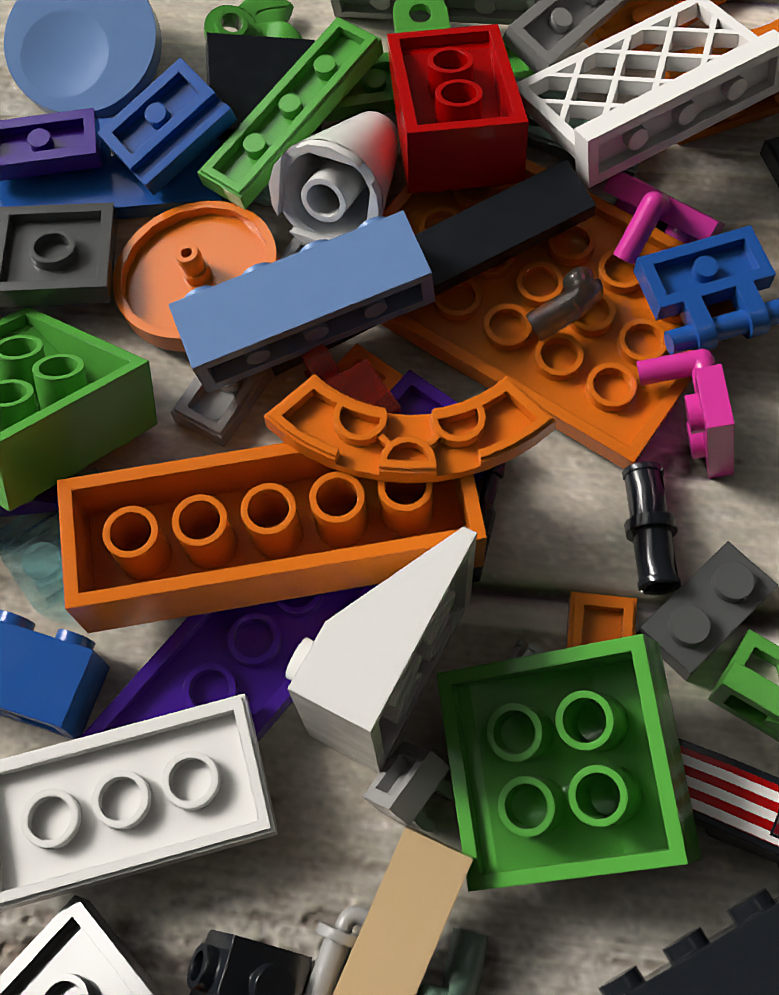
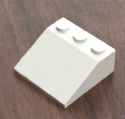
M463 526L325 621L315 641L307 637L302 640L288 664L285 676L291 680L287 689L310 737L377 773L381 772L470 603L477 532Z

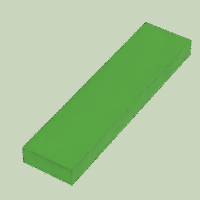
M337 17L197 172L202 185L246 210L268 185L273 166L281 155L292 145L310 137L384 53L381 38Z

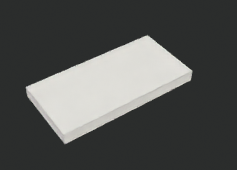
M245 693L0 759V912L278 835L250 705Z

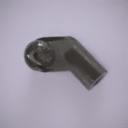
M580 266L569 271L562 281L565 291L526 314L540 341L576 322L601 301L603 297L602 280L594 277V273L590 268Z

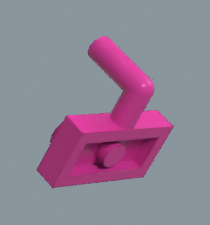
M620 172L610 177L603 191L618 198L614 206L633 215L613 253L615 256L635 265L658 220L668 224L664 233L685 244L718 235L725 226V223L625 172Z
M706 349L636 361L641 386L692 376L695 394L684 396L688 418L686 426L692 459H705L709 479L734 475L735 423L722 364L716 365L714 355Z

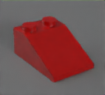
M491 24L387 34L401 159L408 194L421 192L440 193L445 190L473 187L495 188L505 184H515L524 181L529 121L499 25Z

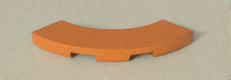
M313 374L263 416L268 429L286 444L312 460L353 476L398 483L438 482L462 478L489 470L514 459L534 447L552 433L556 425V419L508 376L477 396L449 406L434 408L431 414L402 415L387 413L383 407L373 406L346 396Z

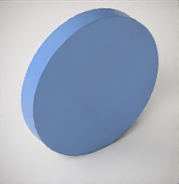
M17 0L9 14L4 32V54L13 80L36 106L48 114L94 108L98 119L109 118L118 114L150 85L156 74L162 50L160 25L148 0Z

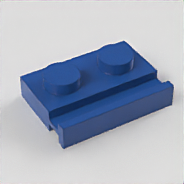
M180 57L98 131L97 134L154 196L237 121V118L231 108L226 103L224 104L216 93Z

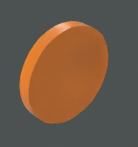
M224 201L187 203L156 216L142 226L126 243L114 269V298L127 323L139 337L159 348L186 352L168 304L184 298L187 293L195 288L206 285L215 286L240 276L246 269L255 264L278 261L281 259L280 253L268 226L259 216L247 208L244 210L236 204Z

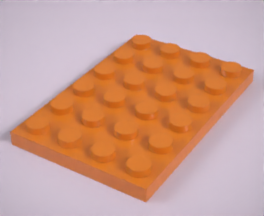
M526 159L525 180L546 169ZM518 183L505 184L495 188L473 187L445 190L440 193L421 192L408 194L406 184L383 212V216L388 217L404 211L414 235ZM590 192L588 193L596 204L595 216L436 295V302L381 323L384 327L488 389L508 376L556 419L555 429L622 469L638 462L693 381L692 376L643 386L640 385L636 361L670 355L665 346L664 333L665 331L682 327L684 324L679 314L656 321L633 272L635 265L613 254L633 215ZM654 228L639 257L685 243ZM730 299L706 306L711 318L736 311Z

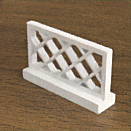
M685 0L517 82V86L525 111L575 159L576 175L590 188L779 92V32L773 29L758 37L712 1ZM699 18L709 26V29L678 26ZM642 44L663 45L662 52L631 51V49ZM673 45L704 47L703 54L671 53ZM713 47L734 48L723 55H712ZM595 67L616 68L614 76L584 74ZM626 69L657 70L655 78L624 76ZM666 71L687 72L675 79H664ZM548 90L567 91L565 100L542 99L538 95ZM578 92L608 94L606 103L576 101ZM618 95L639 96L624 104L616 103ZM570 119L590 120L574 129L568 125Z

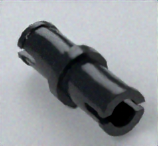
M652 461L634 463L623 470L622 476L623 480H625L630 515L624 527L627 540L634 544L639 580L637 583L638 590L645 595L672 593L681 587L672 539L677 534L678 528L675 515L668 512L663 480L664 470L661 464Z

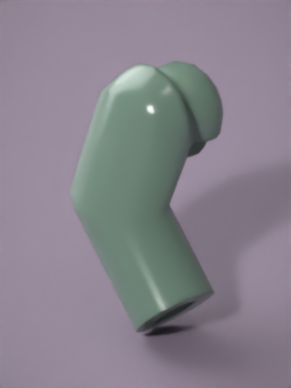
M453 928L442 987L425 983L419 987L417 995H477L489 936Z

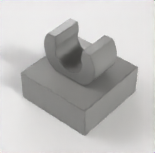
M402 741L362 797L384 815L410 826L412 824L424 831L434 832L438 825L426 816L423 806L433 792L444 799L452 802L455 801L453 784L443 779L450 766L431 750Z

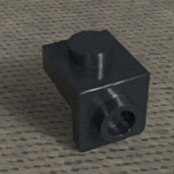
M211 929L205 943H201L196 948L191 958L187 973V985L191 989L189 995H303L313 957Z

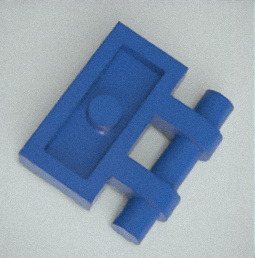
M751 225L641 256L636 260L633 272L655 320L679 314L684 324L682 327L668 330L664 333L665 346L670 355L688 350H714L719 341L743 335L746 339H751L767 334L770 326L779 324V298L764 302L758 292L770 288L776 273ZM731 300L736 311L711 318L706 306Z

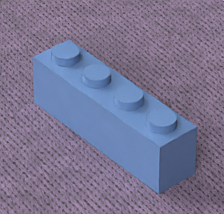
M400 211L388 217L377 216L370 218L357 229L333 239L313 241L304 246L300 252L278 261L255 264L246 269L242 275L215 286L206 285L195 288L187 293L184 298L168 305L190 365L206 392L209 393L436 301L432 272L404 211Z

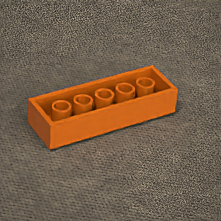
M284 442L57 480L65 609L87 633L380 584L463 526L477 532L474 568L484 566L487 536L473 474L462 478L425 483L377 481L329 468L306 457Z

